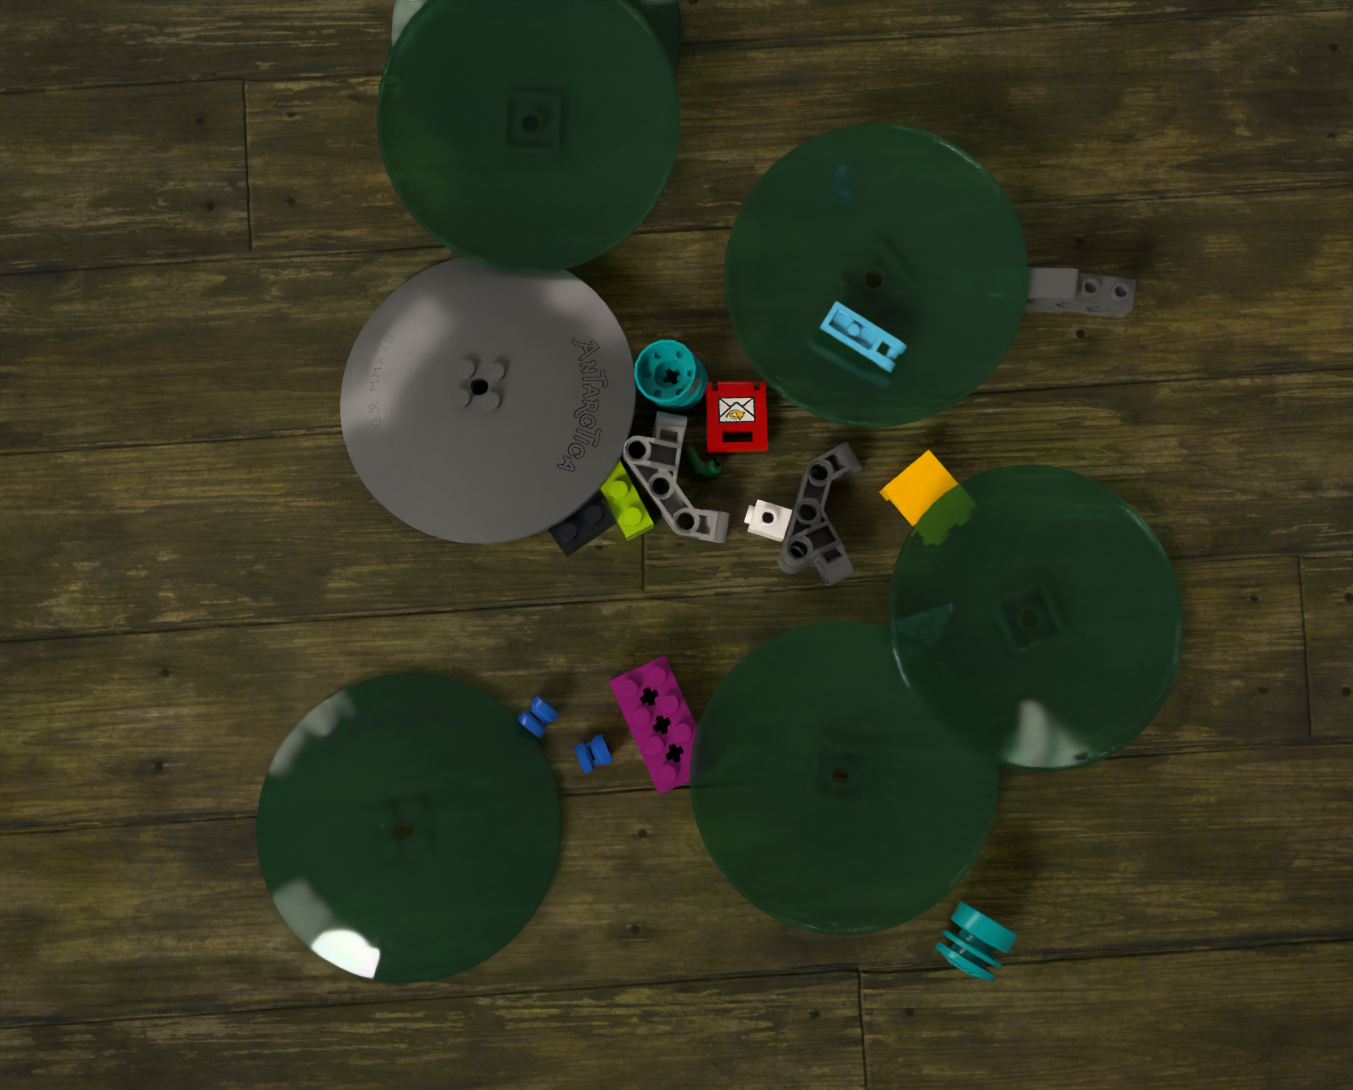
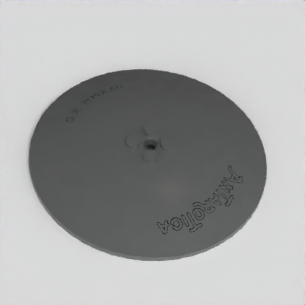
M512 253L472 254L448 260L417 274L397 288L373 312L357 337L347 360L340 396L342 432L349 457L364 485L379 503L409 526L428 535L464 544L505 543L529 537L562 522L579 510L604 485L617 466L623 454L624 444L629 439L636 410L637 388L634 378L633 357L625 334L607 304L592 288L565 269L541 259ZM481 381L487 382V392L483 395H475L473 392L474 386Z

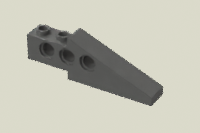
M948 267L946 271L943 299L1059 314L1063 311L1116 318H1123L1133 310L1136 280L1078 273L1079 269L993 268V271H991V268L987 269L986 267ZM987 272H989V274H990L991 277H994V281H992L993 278H989V277H988V273H987ZM980 283L981 285H993V286H994V289H993V290H988V291H986V290H984V289H992L993 287H992V286H980V285H977V289H976V284ZM982 292L986 293V294H977V296H985V297H976V293H982Z

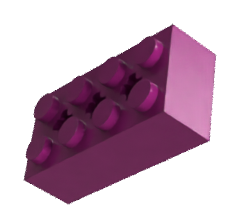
M665 656L609 681L659 795L716 769ZM650 688L651 692L653 690L658 692V696L654 698L655 704L649 706L648 702L643 703L641 697L645 695L644 689ZM663 716V719L669 718L671 724L667 726L668 732L661 733V730L656 731L653 725L657 723L656 717ZM675 744L676 748L680 746L683 748L684 752L680 754V760L674 761L673 758L668 759L666 756L670 752L669 746Z

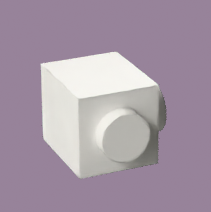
M757 500L755 507L749 505L744 520L745 523L749 524L747 531L782 542L792 510Z

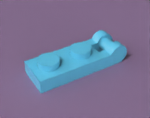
M837 301L820 326V329L875 362L888 372H892L896 366L894 363L899 354H903L907 348L906 344ZM882 342L889 347L884 356L877 352Z

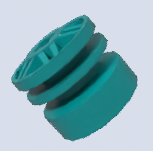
M659 340L649 344L640 353L635 363L634 378L638 389L657 406L669 412H683L693 408L702 400L707 390L708 375L704 364L684 344L675 340ZM675 375H678V376L676 377L678 382H677L676 384H673V383H674L673 377H674Z
M960 901L951 916L952 921L961 928L959 934L944 929L942 934L954 943L952 946H949L938 940L935 948L945 956L948 962L973 977L982 978L993 983L996 975L985 968V965L988 962L1001 969L1003 964L992 955L994 949L1009 954L1019 935L977 909Z

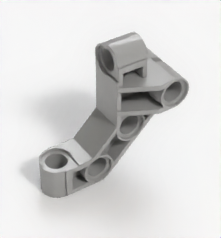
M657 411L652 438L644 436L629 438L624 444L623 454L620 458L621 461L629 468L675 533L699 538L700 540L725 543L730 513L695 509L676 483L681 448L687 426V416ZM630 445H636L641 449L642 456L640 459L630 456L628 452ZM657 478L665 480L668 485L667 492L664 495H658L652 489L653 481ZM681 513L689 514L692 518V525L688 530L681 529L677 524L678 516Z

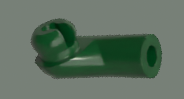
M694 444L681 451L690 469L697 476L715 478L723 470V462L720 459L701 458Z

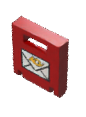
M753 380L718 381V391H712V381H708L706 390L708 453L764 452L768 450L765 380H759V390H754ZM752 432V442H723L722 433Z

